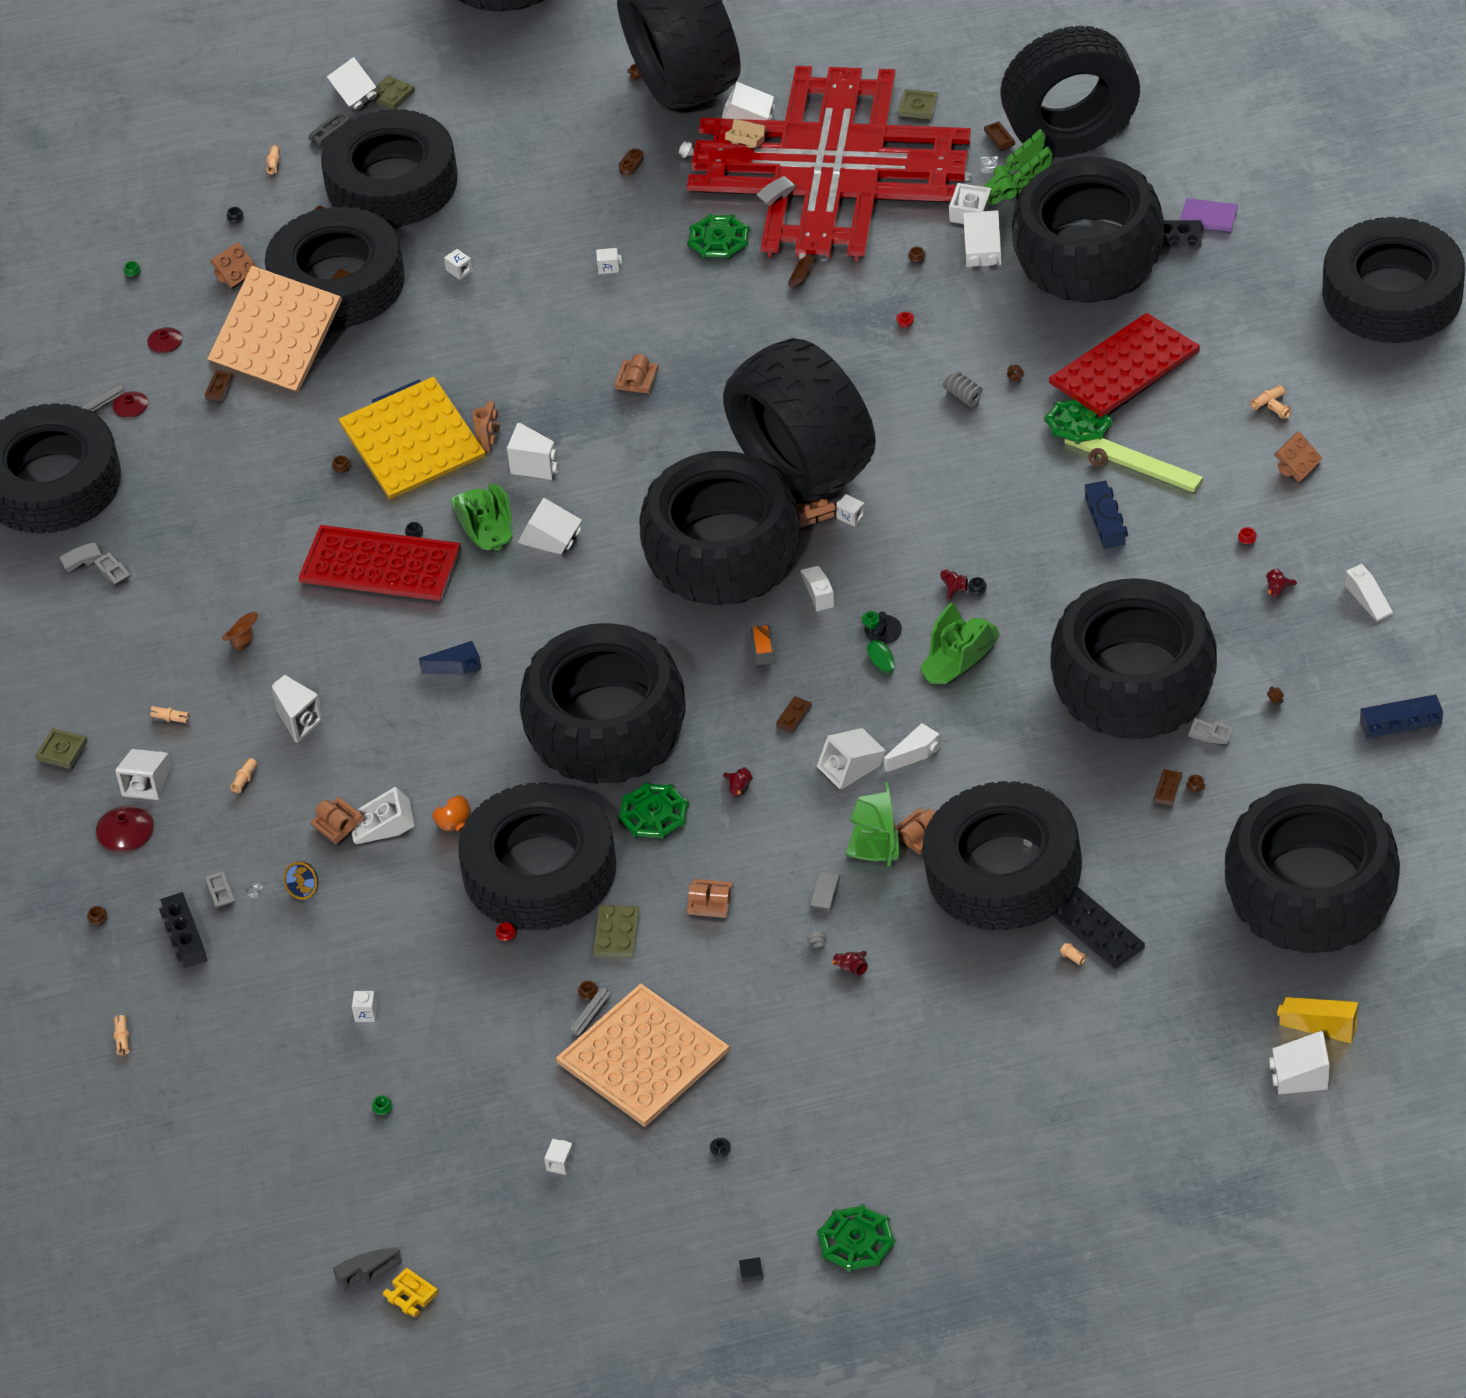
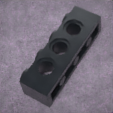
M1164 220L1162 246H1201V220Z
M183 892L160 899L162 907L159 908L162 919L166 918L167 920L164 922L167 933H172V936H169L172 947H177L178 949L175 951L178 962L182 961L184 968H188L208 961L205 948Z

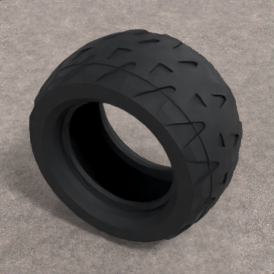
M617 0L621 26L631 55L644 82L661 105L670 109L696 106L716 98L737 82L741 72L740 54L736 37L722 0Z
M795 338L774 343L744 361L726 381L723 392L724 410L738 444L745 454L767 462L768 466L779 471L785 483L788 484L795 501L811 502L835 493L854 480L871 461V456L875 451L876 437L868 409L847 374L831 356L817 345L807 340Z

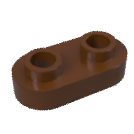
M636 148L629 150L619 163V172L625 176L634 174L644 161L643 151Z

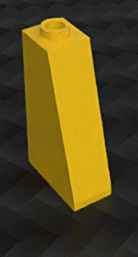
M1286 997L1283 1005L1280 1004L1278 1007L1277 1016L1280 1017L1279 1025L1312 1034L1323 1031L1324 1037L1352 1044L1357 1030L1359 1003Z

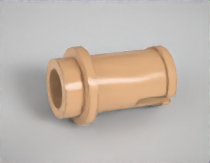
M1272 399L1268 403L1271 405L1268 406V409L1278 414L1279 418L1287 419L1290 416L1291 409L1288 405L1284 406L1276 399Z
M1066 942L1060 949L1062 957L1069 958L1078 966H1081L1087 958V955L1074 948L1072 943Z

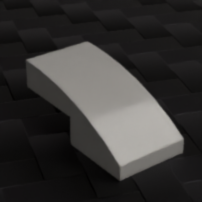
M783 176L768 184L756 195L770 207L780 196L785 198L796 186Z
M95 542L75 548L62 555L60 559L64 568L70 573L83 563L87 566L91 565L95 560L102 557V553Z
M110 552L94 561V565L114 585L130 577L129 572L121 562L116 561Z
M1195 718L1188 737L1209 743L1227 744L1233 727L1216 720L1212 725Z
M224 871L205 876L216 908L235 902Z
M820 872L812 896L811 908L831 911L834 895L837 893L840 880L839 874Z

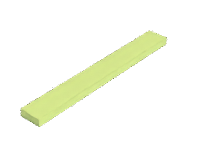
M1103 438L1101 440L1095 439L1079 442V444L1065 439L1066 444L1089 453L1095 448H1101L1107 453V460L1193 493L1203 482L1202 476Z

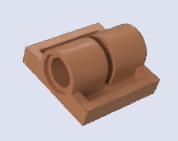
M239 242L210 261L215 268L214 272L221 283H226L230 289L246 279L251 266L257 267Z
M642 354L634 355L631 361L623 360L615 382V389L650 394L659 370L658 364L649 363V359Z
M487 401L486 407H479L472 414L476 439L482 445L483 450L490 453L492 445L494 446L496 443V433L500 431V422H497L498 409H495V402Z
M1299 431L1274 454L1280 461L1277 465L1279 471L1287 477L1293 476L1298 482L1323 459Z
M825 498L816 499L806 504L805 502L797 503L800 529L816 524V521L819 523L835 517L834 510L836 509L834 502Z
M338 797L333 802L329 800L321 801L316 807L317 817L310 823L313 828L336 845L364 818L361 813Z
M918 808L896 826L898 840L921 855L923 852L924 833L935 811L930 808L925 811Z
M694 879L693 883H690L687 914L727 918L733 882Z

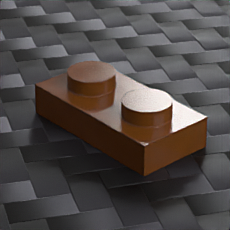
M215 370L205 392V399L223 402L233 379V373Z
M794 696L777 720L776 727L794 733L812 708L811 702Z

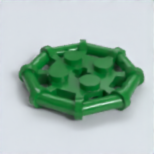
M707 214V217L696 224H691L689 227L690 235L687 245L701 254L704 259L708 257L729 259L730 256L741 249H746L748 246L747 241L750 227L738 220L734 214ZM712 249H722L723 251H714Z
M1076 400L1057 401L1054 403L1051 411L1044 416V421L1050 427L1052 436L1073 441L1075 444L1095 439L1101 440L1107 429L1113 425V419L1108 414L1101 417L1102 419H1097L1098 414L1085 409L1087 407Z
M645 782L641 787L629 794H624L621 798L622 805L617 818L619 823H623L633 833V837H654L661 840L679 827H684L686 824L685 818L687 808L690 805L689 800L684 798L672 784L658 785ZM668 796H672L675 800L672 801ZM630 805L635 806L633 810L628 811ZM650 808H658L656 811H650ZM676 808H679L678 815L673 813ZM635 818L638 821L637 825L631 819ZM668 821H672L671 824L667 825L662 829V825H664Z
M865 1204L841 1210L834 1209L831 1216L816 1233L823 1253L822 1258L825 1261L829 1260L845 1268L847 1272L871 1266H880L883 1258L896 1244L889 1223L890 1218L887 1215L883 1216L865 1207ZM854 1216V1219L849 1220V1218L844 1217ZM864 1216H866V1217H868V1218H870V1219H872V1220H874V1221L872 1222V1221H870V1220L864 1218ZM836 1222L839 1223L835 1230L831 1229ZM881 1227L884 1235H878L876 1229ZM857 1234L860 1235V1238L857 1239V1240L852 1239V1237H851L852 1235H853V1236H856ZM828 1238H834L835 1245L830 1247ZM877 1244H881L882 1247L875 1254L873 1249ZM838 1252H841L848 1256V1260L836 1254ZM866 1255L869 1257L867 1259L854 1261V1258L862 1259Z

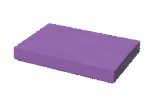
M1186 198L1180 220H1201V229L1232 232L1238 204Z

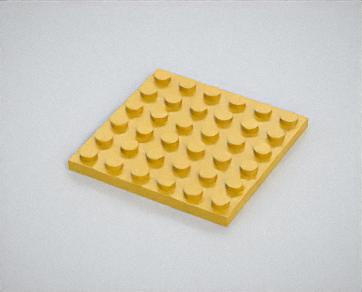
M434 376L338 419L340 426L389 500L486 457L485 451Z

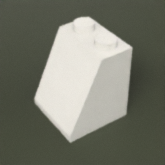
M354 57L327 76L352 112L361 109L367 101L373 100L379 93L375 84Z
M736 82L725 103L721 118L771 120L772 115L770 114L775 106L773 104L774 96Z
M998 210L964 212L966 267L1001 265Z
M517 423L507 447L510 473L552 480L554 474L559 470V462L556 460L557 449H555L554 441L521 423Z
M543 498L529 520L518 543L562 555L565 549L569 550L574 541L571 539L572 536L577 537L581 527H579L582 519Z
M286 675L282 676L272 685L277 712L294 741L298 743L323 721L318 694Z
M863 728L828 735L817 768L839 789H844L880 767L886 750Z
M131 749L116 768L122 796L159 800L172 766L169 753Z
M1323 1031L1272 1049V1057H1269V1068L1274 1070L1272 1084L1273 1087L1277 1086L1278 1094L1328 1090L1329 1060Z

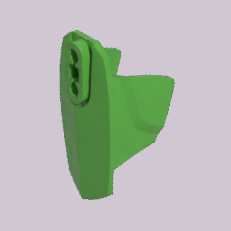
M491 483L488 490L473 489L458 494L451 499L452 507L462 528L469 538L481 549L498 551L504 547V544L510 543L513 538L510 504L507 493L499 485Z
M950 603L934 623V628L931 632L929 656L920 666L928 683L947 684L978 662L999 637L997 626L983 618H972L964 622L956 606Z
M884 782L885 792L859 796L851 816V822L857 825L854 826L846 855L875 862L882 860L886 862V867H891L892 860H898L899 856L898 830H896L888 782Z

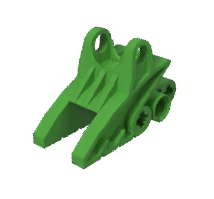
M1041 129L1032 135V138L1024 142L1023 146L1017 148L1014 154L1012 153L1007 157V166L1000 165L993 170L994 177L983 186L992 190L989 204L995 205L1003 199H1012L1015 196L1019 200V194L1023 187L1029 184L1035 175L1050 167L1052 151L1048 146L1043 149L1045 134ZM1016 171L1015 175H1012L1009 172Z

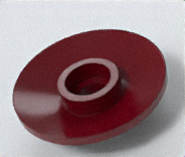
M172 327L159 328L149 335L147 343L149 348L155 352H171L181 345L182 334L179 330Z
M136 391L125 392L119 395L113 402L114 412L124 418L136 417L142 414L148 407L147 397Z

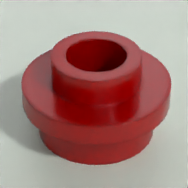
M901 312L897 315L896 321L900 327L908 328L914 322V315L910 312Z
M1244 527L1238 533V540L1243 544H1252L1257 539L1256 532L1250 527Z
M508 922L499 924L496 929V936L501 941L512 940L516 935L515 927Z

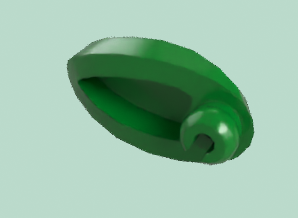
M870 641L867 645V652L871 662L881 672L885 674L893 673L895 662L888 646L881 641Z

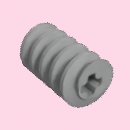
M960 371L949 375L943 382L944 389L958 397L970 408L975 407L980 401L983 391L982 387L977 386L975 382L972 383V380L967 379Z

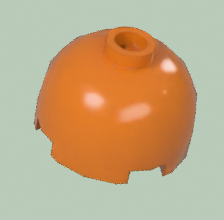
M462 795L447 800L449 804L442 809L440 806L437 807L431 815L436 825L443 831L461 832L469 815L471 816V808L465 797L463 798Z

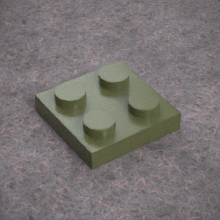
M388 75L376 86L379 93L372 101L388 108L396 109L415 92V88Z
M905 89L898 108V116L931 120L937 103L938 92Z
M52 728L36 753V760L71 769L87 744V737Z

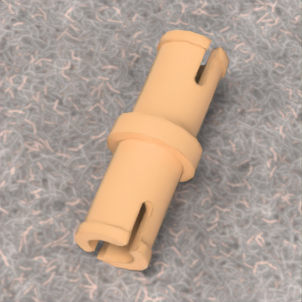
M276 145L270 147L269 155L266 159L268 163L266 171L271 175L277 172V166L280 163V148Z
M1279 384L1269 391L1265 390L1260 396L1252 399L1250 405L1253 409L1258 410L1272 399L1285 395V389Z
M156 706L151 707V710L154 712H150V718L164 719L170 723L175 721L188 724L189 719L182 717L190 718V712L174 710L172 707L168 709Z
M247 759L243 767L237 771L236 778L230 785V789L233 792L240 793L246 782H249L252 778L251 774L258 765L254 759Z
M119 1015L118 1021V1016H115V1032L113 1037L116 1040V1053L124 1056V1050L126 1055L129 1053L128 1039L130 1033L127 1030V1017Z

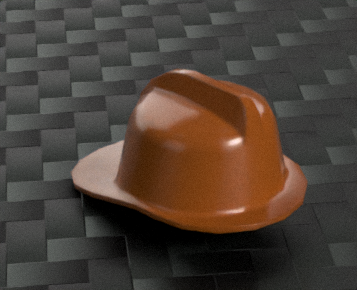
M249 612L242 616L223 635L222 639L229 641L238 651L244 649L254 638L252 625L257 620V612Z

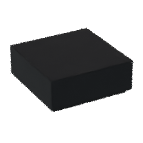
M760 1257L739 1260L742 1282L763 1279Z

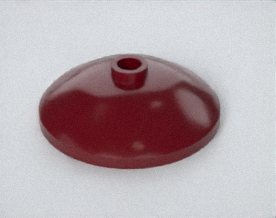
M123 805L109 810L99 819L96 826V836L99 843L104 848L114 852L135 850L148 842L154 832V821L151 814L144 808L135 805Z

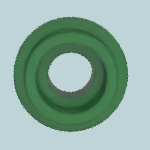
M129 261L124 265L123 271L126 276L134 277L140 273L141 268L137 262Z
M875 611L864 613L861 619L865 627L869 629L876 628L879 622V613Z
M383 1095L376 1097L372 1103V1110L377 1115H386L393 1107L392 1101Z

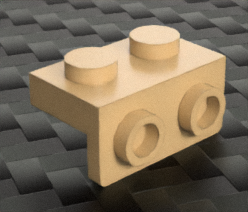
M734 119L732 129L725 133V140H729L733 144H745L748 148H756L764 143L766 126Z

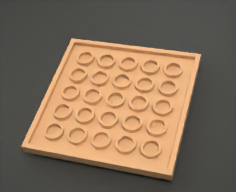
M251 266L208 356V360L299 393L342 298L333 293Z
M640 983L558 1055L556 1063L642 1126L646 1127L730 1051V1047Z

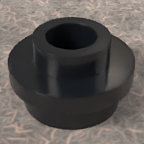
M231 207L228 209L226 216L230 222H239L243 219L244 214L239 207Z
M411 522L406 526L405 535L421 537L423 535V527L418 522Z
M981 577L972 578L968 584V590L972 594H982L987 589V584Z
M725 1138L714 1139L710 1144V1151L717 1158L726 1157L731 1150V1144Z

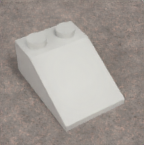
M397 787L392 788L357 809L362 814L364 820L351 832L355 844L401 835L415 826L409 798Z

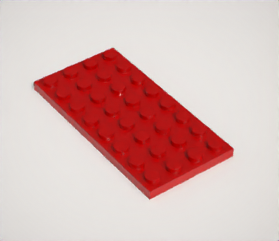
M1145 313L1050 376L1049 383L1103 417L1199 352L1200 345L1149 313Z
M320 525L298 578L300 583L441 601L461 551V543Z

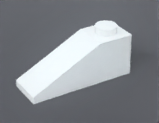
M1363 564L1346 571L1345 587L1376 622L1393 615V611L1373 575Z
M815 566L800 570L816 612L833 608V590L828 578L820 567Z
M921 723L884 757L885 771L889 772L924 760L933 753H936L940 748V734Z

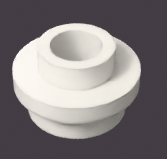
M685 141L682 143L679 154L683 158L691 155L693 151L692 143Z

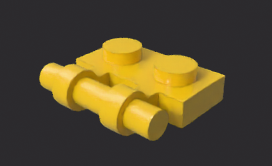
M407 1267L392 1281L393 1287L396 1289L393 1291L385 1289L383 1292V1296L388 1299L389 1303L399 1306L403 1313L412 1315L414 1318L420 1313L415 1308L417 1304L425 1308L439 1294L436 1287ZM403 1294L409 1297L407 1301L401 1298Z

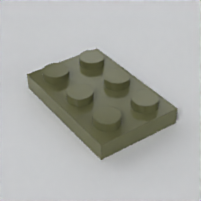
M599 905L593 949L594 957L634 958L639 906Z

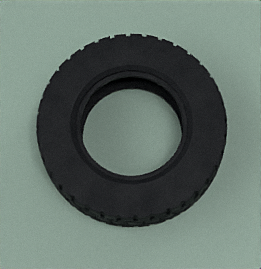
M1092 26L1064 27V29L1053 30L1052 33L1048 32L1042 35L1043 37L1033 40V43L1025 46L1015 56V59L1010 62L1009 68L1006 69L1002 78L1000 88L1002 107L1018 139L1024 143L1041 129L1045 134L1043 149L1048 146L1052 151V156L1076 155V153L1080 154L1087 152V150H1092L1114 137L1117 132H1120L1131 119V115L1134 114L1135 106L1138 105L1140 97L1139 77L1122 43L1111 33L1097 27L1095 29ZM1081 74L1099 77L1091 93L1080 102L1057 109L1041 106L1046 94L1060 81Z
M389 109L387 111L379 110L378 112L374 111L366 115H360L356 119L353 118L348 121L347 124L340 126L328 138L322 151L321 166L326 193L331 205L341 208V206L354 207L370 211L385 219L393 227L413 224V222L421 221L423 218L433 215L434 212L436 213L441 209V206H444L450 200L456 189L458 171L454 145L449 132L436 119L416 111ZM386 158H407L419 163L410 172L395 178L377 179L361 173L368 165Z
M330 207L302 214L296 219L287 222V225L285 224L275 233L267 246L265 254L266 271L333 293L342 298L329 327L332 329L351 327L354 324L358 325L364 321L367 322L373 319L374 316L377 317L396 301L404 284L403 257L399 238L395 230L385 219L380 218L379 215L364 209L361 210L360 208ZM333 256H351L365 262L354 273L337 279H319L305 273L316 262Z
M1404 217L1369 219L1345 229L1328 247L1324 258L1322 284L1325 307L1340 326L1344 329L1347 328V331L1353 334L1356 333L1357 336L1362 338L1366 337L1369 340H1379V342L1387 343L1388 341L1400 343V341L1420 340L1425 336L1429 337L1435 332L1441 331L1456 317L1463 299L1465 262L1462 252L1455 241L1447 233L1440 231L1439 228L1431 226L1429 223ZM1397 267L1415 272L1425 282L1411 290L1391 292L1370 286L1362 280V277L1376 269Z
M51 403V405L41 404L39 406L27 407L25 410L21 409L0 420L1 524L3 523L9 528L13 527L15 530H23L28 533L63 531L91 520V517L94 518L112 501L120 485L121 467L113 435L109 427L98 415L79 406ZM64 454L80 460L69 473L51 481L30 482L16 477L24 465L41 456Z
M998 781V783L990 782L982 786H974L970 790L966 789L960 792L959 795L956 794L950 798L949 802H945L940 807V810L935 812L927 825L923 837V859L928 885L934 899L951 917L956 920L959 919L960 922L966 925L971 924L972 927L980 929L983 927L987 930H1007V928L1017 929L1020 926L1032 925L1035 921L1039 922L1045 919L1046 916L1049 917L1055 913L1057 908L1060 909L1066 903V900L1070 899L1080 880L1082 854L1074 817L1068 807L1058 797H1055L1048 790L1045 791V789L1038 786L1034 787L1032 784ZM1012 836L1023 838L1034 843L1040 849L1037 856L1029 864L1019 870L1005 874L983 873L973 869L965 862L974 848L987 840L997 837Z
M536 782L526 783V785L513 786L511 789L507 788L502 790L501 793L490 796L489 800L483 801L480 807H476L471 816L469 815L459 839L460 867L463 883L469 898L475 907L486 917H490L491 920L497 923H511L515 929L546 930L550 927L557 928L561 927L562 924H570L575 919H580L587 912L590 913L595 909L596 905H599L604 896L609 892L616 871L615 847L612 828L605 812L590 796H585L583 792L577 789L574 790L573 787L566 785L549 784V782H539V784H536ZM534 837L556 838L566 842L575 850L572 857L564 865L554 871L540 875L519 874L509 870L500 863L504 854L511 847L523 840Z

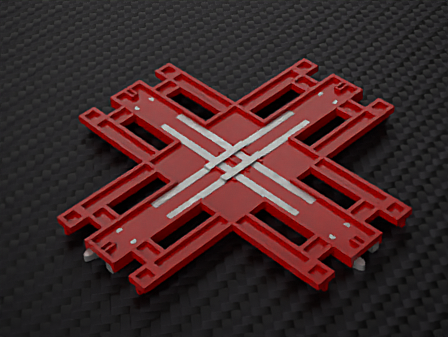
M795 66L785 121L740 119L766 126L765 137H782L781 143H762L756 148H748L745 144L741 143L733 144L729 140H725V133L732 129L734 119L701 118L699 133L702 135H714L713 141L696 140L695 148H693L691 156H693L692 170L707 171L706 175L689 174L687 190L757 194L768 184L783 176L796 186L785 198L780 196L768 207L761 243V252H768V258H772L773 253L779 252L780 242H796L795 253L799 260L807 256V254L820 255L821 261H827L828 258H831L833 244L848 245L847 255L855 256V261H859V256L865 257L875 199L951 202L957 185H946L947 181L965 182L972 180V174L965 172L968 164V151L952 150V144H971V128L887 125L896 69H879L877 80L862 79V68L829 67L827 78L812 77V66ZM808 93L824 94L819 122H803ZM859 95L874 96L869 124H854ZM884 142L934 143V149L884 147ZM725 172L761 173L775 175L774 178L725 176ZM878 178L929 181L928 184L878 182ZM789 195L805 196L800 225H784ZM841 197L856 198L851 228L836 227Z

